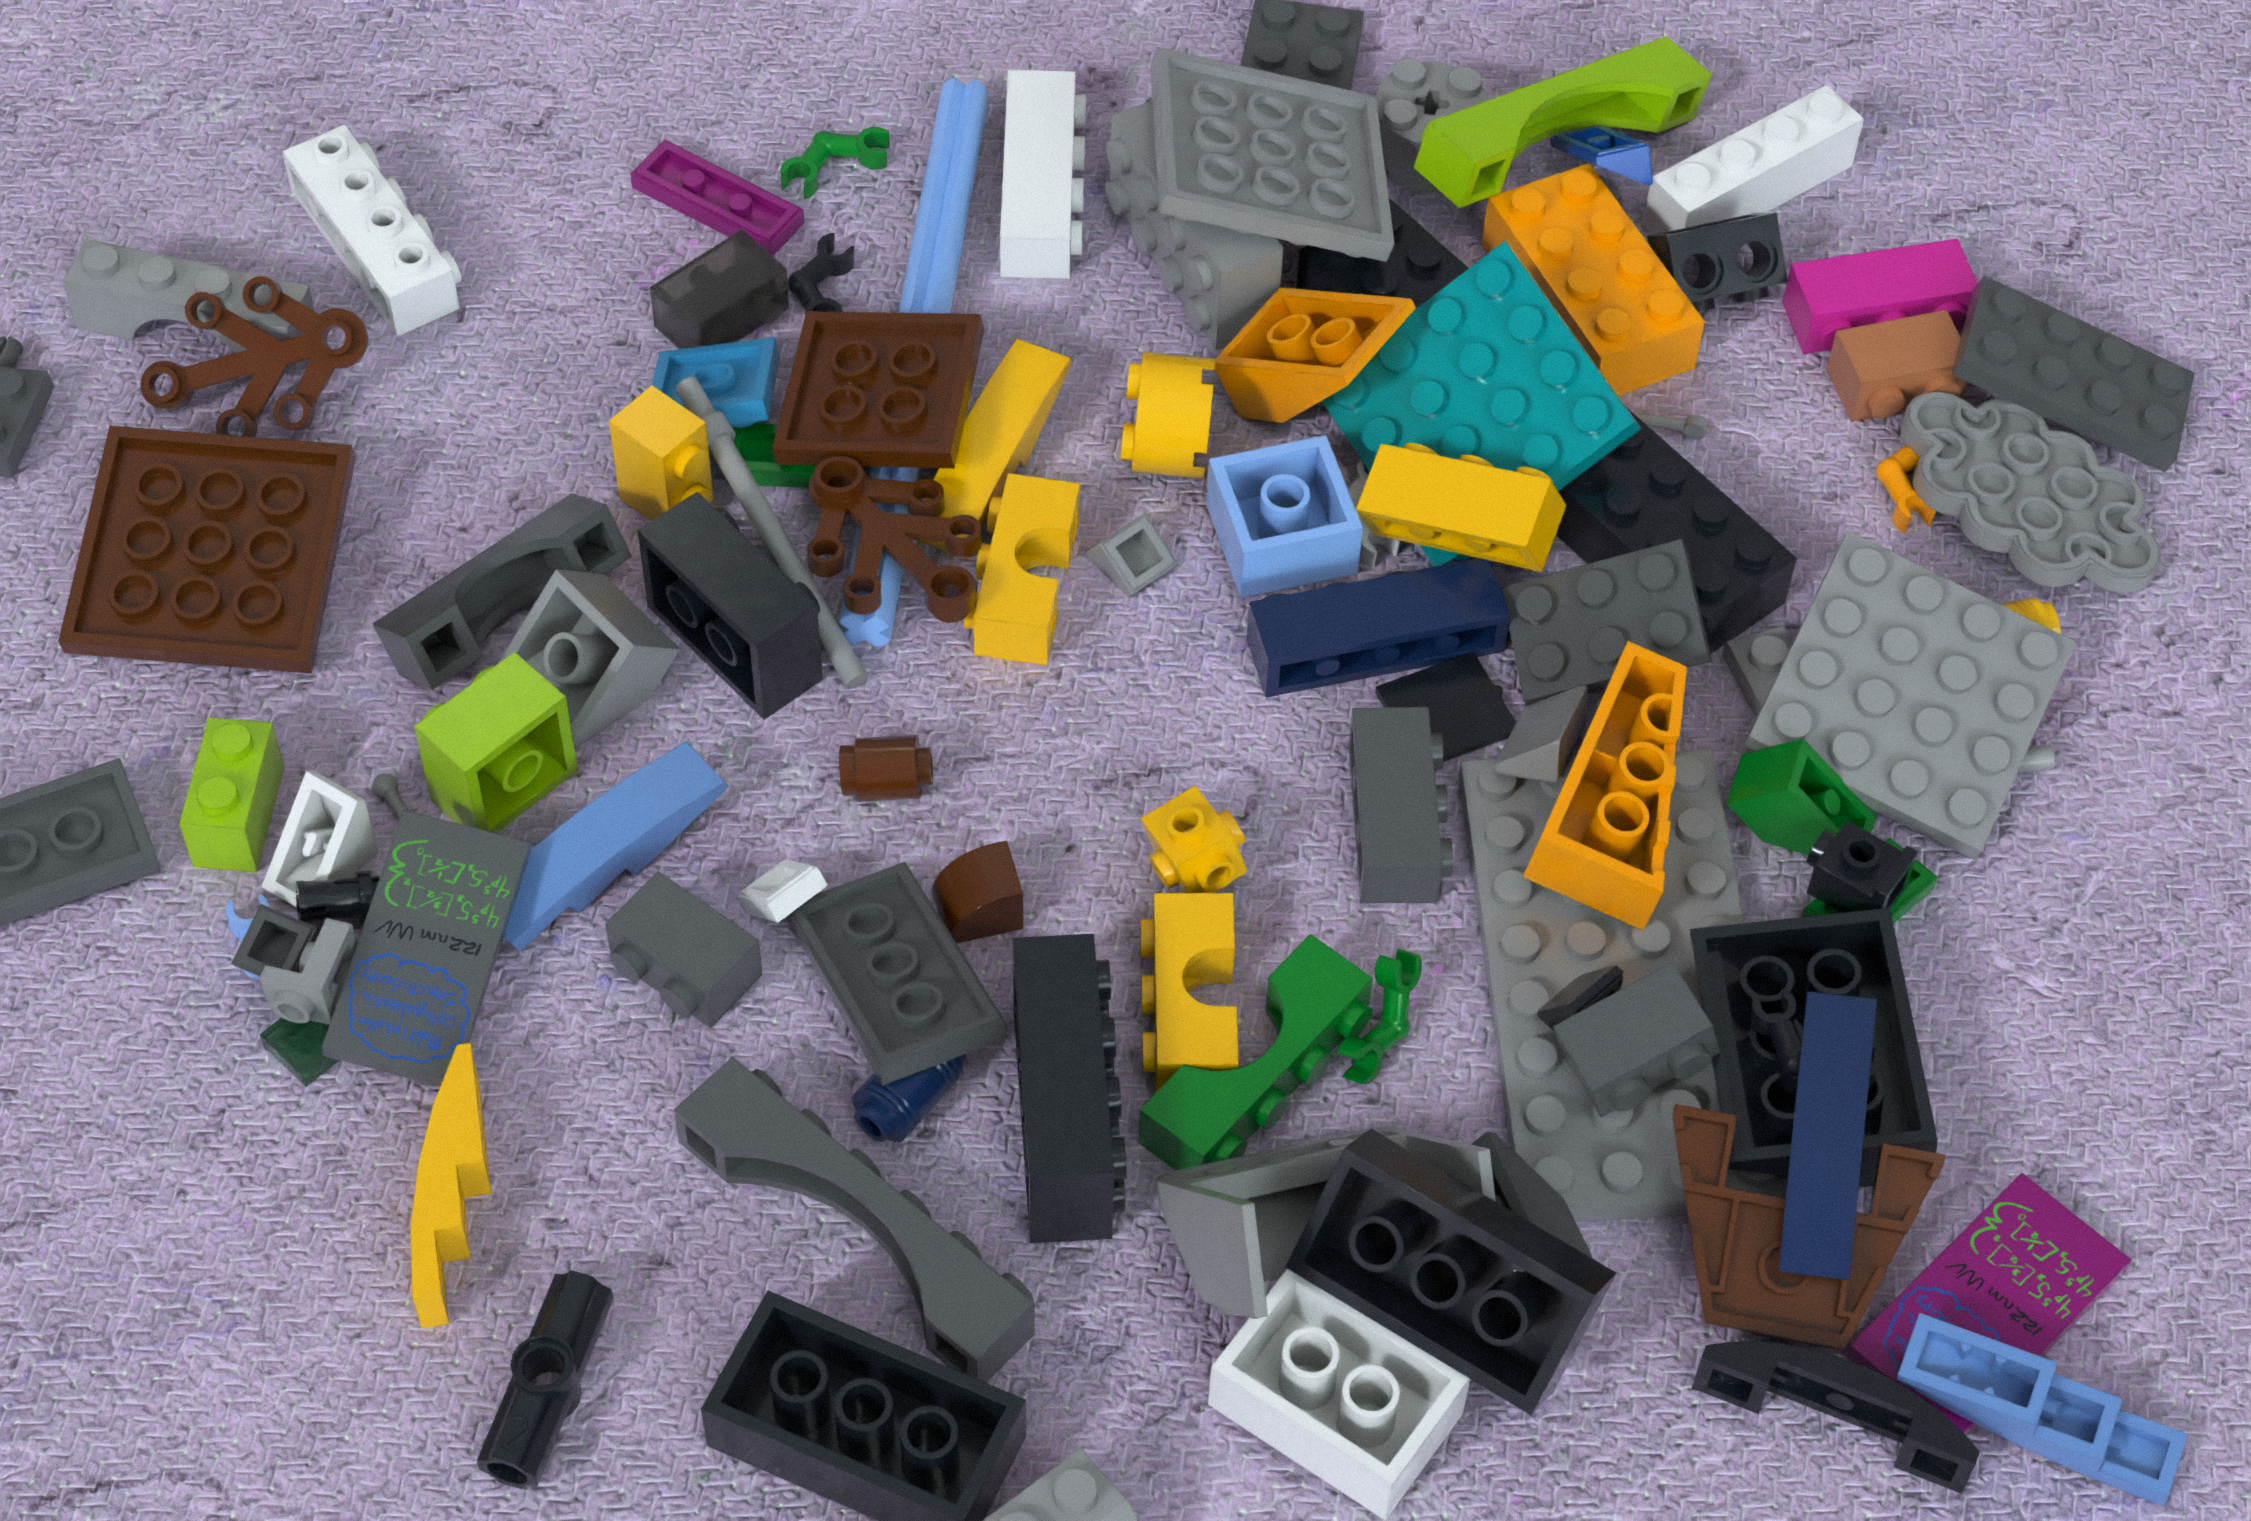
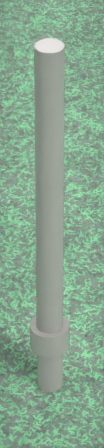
M691 376L683 379L676 385L675 390L686 409L706 422L709 453H712L764 546L772 553L780 570L794 583H804L818 600L820 606V613L818 614L819 636L823 649L847 689L861 685L867 680L868 675L734 444L733 440L736 437V433L723 412L715 411L696 377Z

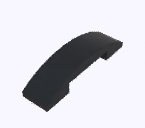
M1754 1341L1706 1345L1692 1385V1389L1759 1414L1766 1392L1769 1391L1900 1442L1902 1444L1894 1468L1961 1494L1980 1453L1969 1438L1952 1421L1926 1400L1903 1385L1855 1362L1805 1347Z

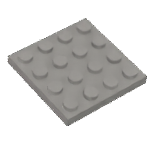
M1161 47L1156 48L1150 64L1159 213L1171 215L1184 221H1199L1231 228L1240 233H1254L1287 240L1295 245H1310L1338 251L1355 258L1365 257L1387 262L1394 247V236L1376 96Z
M1848 530L1832 559L1743 745L1756 751L1804 738L1839 775L1843 783L1869 808L1975 860L1985 846L2076 641Z

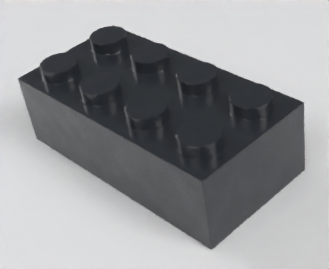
M1094 933L1013 938V1013L1030 1244L1112 1239L1113 1213L1125 1212L1124 1179L1127 1178L1125 1139L1120 1137L1119 1118H1121L1119 1076H1115L1113 1058H1116L1114 1017L1109 1016L1108 1000H1111L1109 959L1096 960Z
M1373 1129L1368 1130L1344 1148L1285 1266L1290 1271L1529 1415H1532L1556 1389L1616 1275L1615 1271Z
M767 1290L701 1407L708 1447L878 1521H983L1026 1438V1399Z

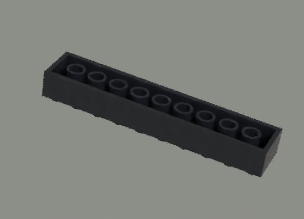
M1389 198L1394 247L1387 262L1365 257L1355 258L1342 252L1307 245L1299 250L1296 289L1411 298L1417 309L1469 268ZM1629 410L1642 429L1558 491L1567 506L1556 536L1587 564L1683 539L1689 554L1711 655L1724 646L1727 641L1734 639L1786 602L1797 557Z

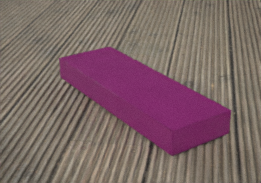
M665 139L630 174L632 188L769 258H772L805 223L804 209Z

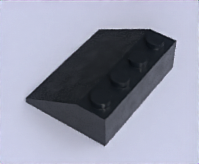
M1890 908L1690 929L1702 1009L1713 1025L1720 1053L1711 1057L1719 1109L1721 1113L1737 1115L1729 1159L1730 1169L1788 1177L1798 1077L1788 1076L1782 1071L1780 1058L1771 1038L1758 1033L1751 1023V1009L1754 996L1758 998L1761 1008L1768 1015L1779 1016L1783 1014L1781 1008L1783 988L1791 992L1796 1000L1797 1008L1794 1025L1801 1041L1807 992L1877 999L1873 1045L1876 1048L1874 1061L1871 1062L1870 1071L1875 1072L1873 1088L1868 1090L1859 1187L1873 1186L1879 1148L1882 1143L1936 1153L1938 1139Z

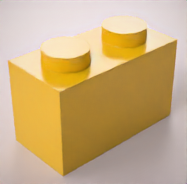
M653 385L609 420L619 498L652 521L695 492L702 495L709 503L714 500L705 421Z

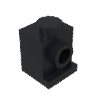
M1847 821L1837 835L1825 830L1813 845L1806 861L1808 865L1814 867L1807 894L1841 913L1890 908L1891 910L1907 888L1918 851L1909 846H1906L1901 851Z

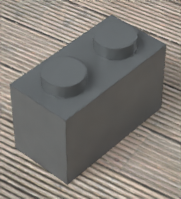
M659 871L605 923L610 949L609 958L617 971L632 982H638L641 979L657 990L663 1001L675 1013L682 1017L692 1015L710 1028L763 975L759 940Z
M1673 961L1553 1026L1562 1054L1600 1117L1614 1110L1623 1112L1635 1108L1649 1097L1652 1089L1674 1077L1685 1079L1697 1074L1709 1064L1711 1057L1720 1053L1712 1023Z

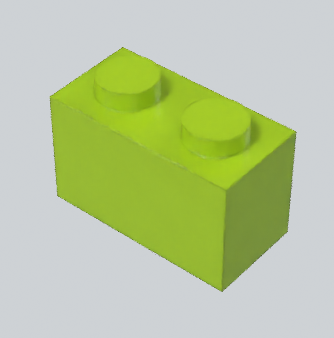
M208 717L179 822L193 867L257 873L285 767L272 722Z

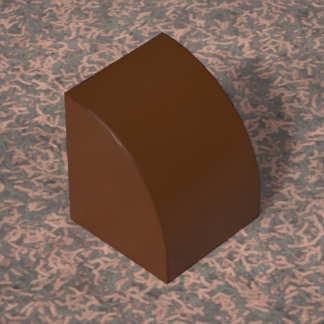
M1007 840L985 845L961 855L949 863L935 879L932 894L938 915L956 943L1023 929V891Z

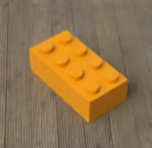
M1590 163L1488 197L1482 247L1488 254L1504 241L1509 244L1618 396L1695 368L1705 321Z

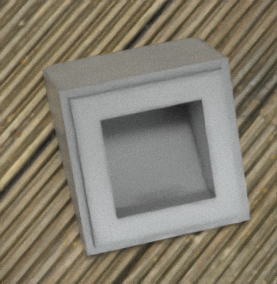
M1145 513L1085 552L1090 561L1128 597L1178 565Z

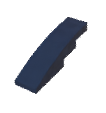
M1807 992L1778 1272L1850 1280L1877 999Z

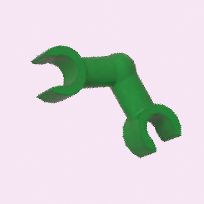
M869 127L860 132L859 135L836 134L825 130L819 131L813 136L811 144L801 157H793L783 163L781 167L782 190L788 186L792 179L803 177L806 178L803 182L804 199L812 197L818 189V172L830 156L858 158L861 165L873 170L887 167V151L871 148H889V131L880 127Z
M1401 949L1397 950L1396 959L1379 955L1375 966V979L1378 985L1384 987L1382 1017L1379 1023L1363 1038L1349 1036L1340 1044L1337 1054L1355 1059L1354 1064L1346 1070L1342 1078L1360 1084H1369L1380 1071L1383 1055L1398 1041L1403 1040L1408 1035L1410 1030L1408 1019L1410 991L1415 988L1421 977L1422 960L1420 955Z

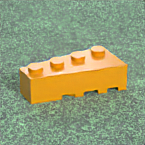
M1627 641L1523 875L1528 880L1641 930H1644L1664 889L1665 872L1663 871L1665 849L1669 842L1671 821H1668L1671 793L1675 786L1677 766H1674L1676 743L1680 736L1687 666Z

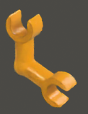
M1906 444L1889 458L1880 461L1876 467L1877 478L1884 484L1895 503L1892 514L1893 523L1903 533L1906 532L1911 520L1909 510L1918 512L1928 526L1931 525L1936 510L1928 507L1918 497L1906 475L1917 466L1920 459Z

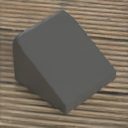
M260 904L231 964L259 977L265 966L299 973L300 958L305 946L310 941L316 942L321 930Z

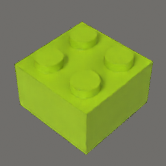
M513 652L496 666H490L482 670L469 686L446 703H440L432 707L425 714L422 721L414 726L430 799L458 824L497 833L578 771L566 696L516 652Z

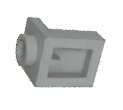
M326 918L316 942H308L302 952L299 973L272 966L264 967L259 980L268 1006L280 1017L295 1023H306L311 1020L330 1025L357 946L352 924Z

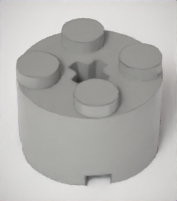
M1413 58L1401 59L1393 65L1392 72L1382 80L1376 91L1385 168L1389 171L1388 178L1397 185L1407 189L1422 192L1439 191L1413 168L1421 146V136L1429 121L1488 100L1482 86V77L1478 71L1466 66L1455 67L1439 62H1420Z

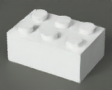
M1286 1269L1266 1295L1268 1316L1258 1319L1249 1317L1212 1365L1208 1405L1386 1521L1462 1416L1470 1378L1289 1269Z

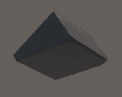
M1617 965L1580 975L1538 1010L1537 1015L1539 1019L1554 1031L1553 1026L1621 990L1624 971Z

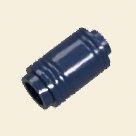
M966 1054L883 1086L874 1072L852 1096V1103L856 1110L854 1114L856 1123L868 1136L882 1142L887 1139L893 1142H902L963 1075V1064L966 1062Z

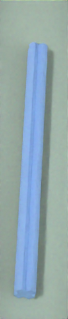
M951 78L941 87L898 313L951 312L988 103H986L988 89L975 79L964 85L957 78ZM868 467L867 475L869 478L915 482L920 480L922 468ZM874 503L882 512L910 514L906 504ZM858 524L847 577L852 575L862 530ZM883 551L878 579L881 582L882 595L880 607L870 614H855L846 608L843 595L838 622L841 624V630L846 639L854 646L867 641L877 648L886 645L891 640L903 569L885 551ZM859 591V592H857V593H855V594H857V595H867V594H869L870 592H868V591Z

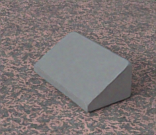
M1578 686L1525 706L1495 762L1494 772L1501 775L1550 783L1558 782L1586 725L1588 686Z

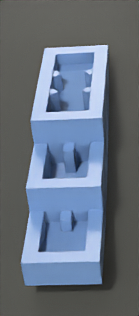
M687 741L629 775L575 813L531 849L504 937L511 945L522 951L568 906L577 913H580L625 869L637 876L710 806L729 785Z
M1919 1313L1897 1375V1381L1953 1413L2022 1448L2089 1478L2164 1507L2188 1437L2187 1433L2121 1410L2123 1398L2055 1374L2057 1362Z

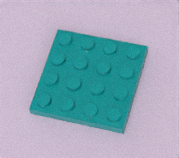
M1506 241L1502 242L1415 309L1347 387L1322 400L1369 472L1381 443L1401 448L1406 443H1417L1432 449L1439 456L1459 460L1461 455H1473L1487 460L1494 467L1514 472H1516L1518 467L1537 469L1552 479L1558 491L1642 429ZM1420 545L1434 567L1442 566L1453 560L1466 561L1471 557Z

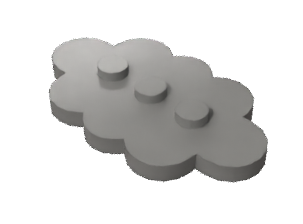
M1937 391L1923 393L1913 398L1906 407L1901 420L1900 433L1905 444L1920 457L1913 474L1914 489L1918 497L1928 507L1942 514L1958 516L1964 535L1973 544L1984 550L2009 553L2014 567L2024 577L2040 585L2050 587L2068 586L2083 576L2106 590L2118 593L2137 592L2149 585L2161 563V550L2156 540L2143 527L2138 525L2145 510L2146 497L2140 485L2129 475L2115 468L2099 466L2093 448L2083 438L2073 433L2049 430L2043 416L2004 398L1990 399L1975 408L1967 401L1953 394Z

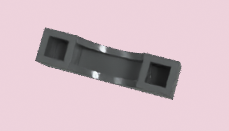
M571 493L372 625L399 676L434 690L483 657L482 644L488 633L505 617L537 600L556 569L606 575L630 559L632 555L607 504Z

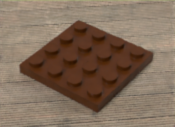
M109 426L58 640L63 652L67 654L312 674L356 460L352 445Z

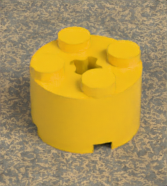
M1143 351L1142 363H1129L1126 399L1138 400L1136 423L1124 422L1120 460L1132 461L1131 472L1204 479L1205 467L1193 465L1194 453L1207 454L1213 384H1203L1201 381L1202 369L1215 370V358Z

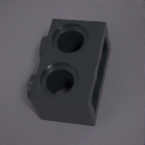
M1752 213L1647 236L1650 247L1698 312L1714 309V298L1733 294L1735 302L1762 299L1769 296L1768 286L1788 282L1777 213ZM1747 244L1753 253V263L1749 271L1744 274L1738 266L1737 257L1740 249ZM1692 255L1699 264V276L1692 285H1689L1683 276V266L1685 261Z

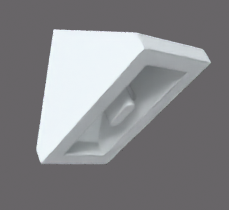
M314 770L306 771L263 881L262 888L296 907V895H298L296 893V881L354 878L355 873L359 872L378 852L365 800Z

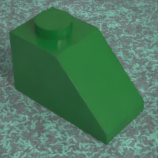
M1804 738L1742 754L1726 802L1763 842L1809 855L1813 845L1823 831L1828 830L1837 835L1844 824L1849 821L1871 833L1876 819V815L1843 783L1839 775Z

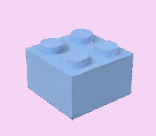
M1327 435L1209 459L1206 506L1240 598L1358 574L1363 527Z

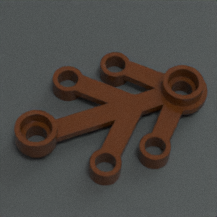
M254 277L245 284L242 294L244 303L254 312L276 314L305 333V335L281 341L226 309L224 302L218 296L207 292H198L192 295L186 302L185 315L193 326L205 330L214 329L248 350L186 367L170 361L155 362L142 375L141 392L145 400L156 408L178 410L190 402L195 390L253 375L235 408L224 411L218 417L216 422L217 434L230 435L228 432L229 422L233 418L240 416L246 425L242 436L255 437L257 433L256 422L288 366L311 359L295 392L281 396L274 406V417L280 426L294 431L306 429L314 419V406L335 369L349 368L362 359L368 347L369 337L367 328L356 314L341 308L328 309L319 314L283 293L281 286L276 281L267 277ZM261 285H268L272 290V299L267 305L260 307L254 299L255 291ZM210 300L215 308L214 315L209 321L202 322L197 316V308L201 302ZM341 327L345 332V343L338 349H331L327 343L328 333L333 328ZM168 374L172 379V389L167 395L160 396L155 389V382L160 375ZM293 401H298L303 407V416L296 423H290L285 416L286 407Z
M846 456L829 457L817 465L809 480V495L812 502L822 510L816 537L807 545L809 570L820 577H832L844 569V545L840 537L848 514L862 528L852 575L847 577L843 584L844 603L849 611L864 615L870 614L880 607L882 595L881 582L878 579L883 551H885L925 591L926 607L938 620L946 623H955L963 620L975 606V580L973 575L965 568L956 565L938 567L911 539L945 542V548L952 555L968 557L977 553L981 548L982 537L979 521L969 515H957L952 518L939 517L945 508L944 489L935 480L920 479L915 482L869 478L856 460ZM922 498H931V499H933V500H930V501H920L919 499H922ZM874 503L906 504L910 514L882 512ZM959 534H968V535H970V536H968V537H966V538L956 537V535H959ZM823 554H831V555H833L832 557H829V558H821V557H818V556L823 555ZM859 591H868V592H870V593L867 594V595H857V594H855V593H857V592H859Z

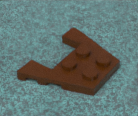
M1675 1104L1672 1120L1703 1323L1845 1350L1884 1278L1887 1268L1905 1234L1908 1233L1920 1211L1919 1208L1933 1182L1942 1170L1946 1155L1886 1143L1880 1145L1869 1213L1862 1214L1856 1212L1850 1280L1778 1272L1786 1199L1731 1189L1725 1186L1737 1115Z

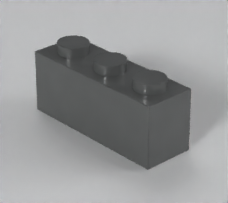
M1429 707L1352 708L1348 749L1360 903L1438 902L1441 877H1451L1453 870L1451 838H1440L1439 823H1447L1448 818L1447 786L1435 784L1434 770H1442L1443 766L1442 733L1431 732Z

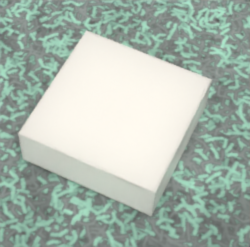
M784 859L743 889L738 898L748 915L778 923L828 885L818 867Z

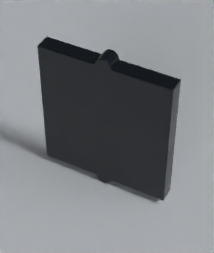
M1474 652L1376 686L1375 693L1384 707H1429L1431 732L1442 733L1443 762L1508 739L1516 724L1515 719L1502 699L1503 688L1500 685H1493Z

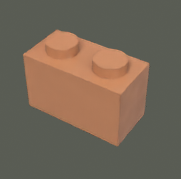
M1947 310L1838 330L1835 333L1826 368L1851 422L1875 417L1887 418L1896 413L1905 412L1906 407L1913 398L1927 392L1939 391L1953 394L1962 399L1967 381L1952 375L1961 337Z

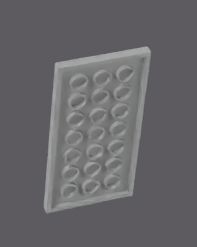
M1713 750L1675 752L1674 766H1677L1675 786L1670 798L1668 821H1671L1669 842L1665 849L1663 871L1665 872L1664 889L1644 930L1523 877L1576 756L1569 757L1558 782L1555 783L1498 774L1494 772L1497 759L1463 760L1460 762L1458 776L1510 1148L1564 1198L1575 1221L1687 1216L1672 1113L1675 1104L1720 1112L1712 1062L1710 1061L1703 1070L1685 1079L1674 1077L1652 1089L1649 1097L1633 1109L1623 1112L1614 1110L1600 1117L1562 1054L1555 1032L1539 1019L1537 1012L1574 979L1585 973L1617 965L1624 971L1621 989L1672 961L1702 1007L1690 929L1744 923ZM1728 1165L1725 1186L1731 1189L1786 1199L1788 1177L1730 1169Z

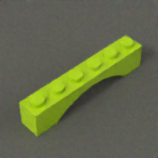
M1667 36L1643 45H1636L1629 50L1604 59H1598L1593 63L1565 73H1559L1546 80L1517 88L1507 94L1478 102L1471 107L1446 116H1439L1429 121L1422 133L1421 146L1413 168L1458 208H1462L1501 193L1509 167L1514 159L1529 146L1549 136L1596 125H1602L1607 128H1625L1659 133L1695 119L1713 74Z

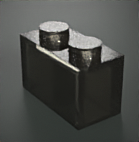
M743 230L738 231L650 287L654 327L678 349L737 342L762 325L774 322L784 311L790 308L787 269Z

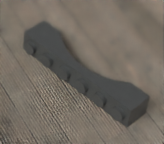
M731 1057L674 1109L679 1143L727 1183L764 1185L796 1192L833 1207L863 1227L890 1254L908 1282L922 1318L926 1349L948 1367L987 1383L1035 1335V1303L1033 1296L1017 1277L1006 1272L1000 1275L982 1260L979 1250L969 1238L958 1231L948 1233L931 1219L928 1208L915 1194L908 1190H902L899 1193L881 1178L877 1166L867 1155L857 1149H852L849 1152L832 1138L830 1130L819 1116L809 1109H803L800 1112L786 1101L777 1084L765 1072L759 1069L751 1072L734 1057Z

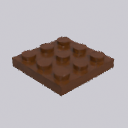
M806 311L772 446L776 463L779 465H818L829 457L846 456L856 460L861 466L955 469L985 331L981 314Z

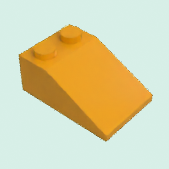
M1280 287L1215 358V371L1240 418L1284 423L1347 387L1416 307L1411 298Z

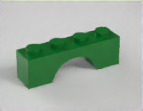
M1309 934L1268 977L1265 1012L1272 1021L1278 1035L1272 1047L1256 1061L1232 1070L1210 1071L1183 1064L1140 1109L1138 1143L1175 1171L1243 1156L1247 1148L1246 1141L1260 1127L1268 1130L1276 1124L1289 1104V1096L1302 1082L1311 1085L1321 1076L1330 1062L1331 1051L1344 1038L1358 1036L1364 1030L1373 1013V1009L1369 1006L1373 978Z

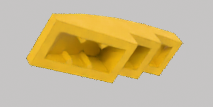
M1018 338L1015 340L965 420L955 469L939 468L933 479L940 483L944 489L945 508L939 517L952 518L957 515H969L979 521L982 529L988 516L992 496L1002 497L1008 473L1014 474L1018 465L1025 468L1072 365L1071 358ZM924 498L923 501H930V500H933V499H931V498ZM968 534L956 535V537L966 538L970 536ZM917 540L948 552L945 548V542Z
M471 1043L456 1046L433 1103L417 1167L410 1235L412 1298L421 1329L449 1324L443 1263L471 1258L464 1198L492 1194L479 1076Z

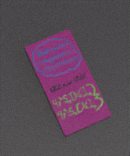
M2021 1173L1849 1344L1845 1356L1851 1361L1874 1370L1911 1390L1944 1414L1967 1436L1977 1424L1953 1413L1896 1380L1919 1313L2043 1357L2124 1274L2131 1259L2025 1174Z

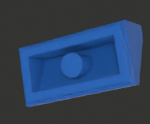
M1602 125L1553 135V138H1550V144L1553 148L1650 186L1653 183L1649 145L1643 141Z

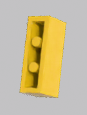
M1381 443L1356 510L1374 535L1542 572L1567 505L1556 489L1552 479L1537 469L1518 467L1516 472L1496 468L1487 460L1473 455H1461L1458 460L1439 456L1432 449L1417 443H1406L1403 448Z

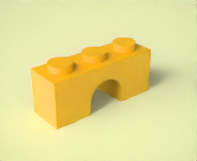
M1008 473L1002 497L992 496L988 511L987 532L993 533L991 544L982 543L978 551L975 577L976 580H981L982 583L979 593L975 592L976 601L974 608L964 618V628L974 631V655L1048 665L1058 620L1059 579L1040 577L1026 571L1038 566H1054L1069 569L1080 522V483Z
M1154 893L1153 919H1140V958H1153V975H1141V1015H1154V1032H1142V1072H1155V1093L1183 1064L1210 1071H1225L1239 1067L1237 1006H1210L1200 1003L1189 995L1190 991L1202 985L1232 984L1235 955L1233 893Z

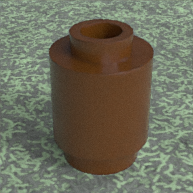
M918 735L856 738L855 745H841L839 750V772L842 795L858 796L859 802L921 799L922 786L933 785L931 747H920Z

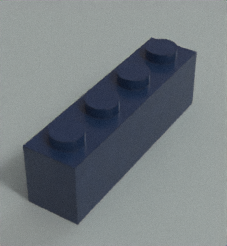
M1480 558L1468 561L1453 560L1442 566L1410 572L1395 571L1383 577L1351 583L1336 582L1319 589L1293 594H1273L1261 600L1250 601L1246 640L1265 697L1267 698L1433 666L1470 652H1474L1476 657L1504 652L1511 614L1489 560Z

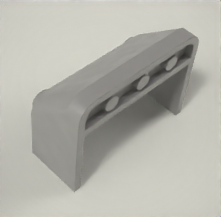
M1371 1128L1496 1201L1490 1149L1401 1128ZM1370 1129L1353 1131L1162 1174L1156 1178L1160 1209L1202 1301L1217 1306V1312L1221 1314H1241L1253 1319L1268 1316L1266 1295L1271 1290L1270 1281L1279 1279L1287 1268L1285 1266L1344 1148Z

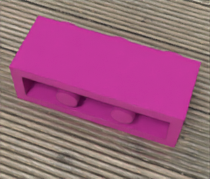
M1951 239L1791 263L1782 304L1802 353L1808 354L1831 351L1835 333L1838 330L1942 310L1948 311L1957 331L1963 330L1971 295L1978 283L1959 240Z

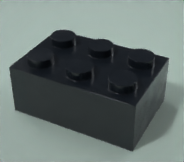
M695 492L637 530L648 608L764 720L823 680L821 663L823 644L819 636L818 614L820 613V606L818 600L804 583H794L780 570L776 559L765 546L761 544L755 546L740 532L736 521L727 510L722 507L715 509L702 495Z

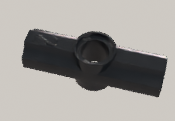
M572 1270L565 1274H555L528 1339L520 1343L512 1354L510 1365L512 1378L477 1459L480 1471L491 1475L499 1483L523 1489L526 1486L537 1487L565 1418L571 1415L580 1403L582 1394L580 1381L614 1300L612 1289L599 1283L593 1276ZM546 1372L561 1374L558 1380L548 1385H535L531 1383L534 1378Z

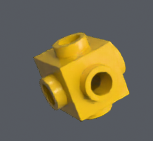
M1195 785L1140 818L1154 849V853L1148 856L1149 861L1167 889L1178 885L1183 893H1214L1224 889L1233 880L1248 872L1238 848L1246 842L1238 823L1227 809L1217 814Z

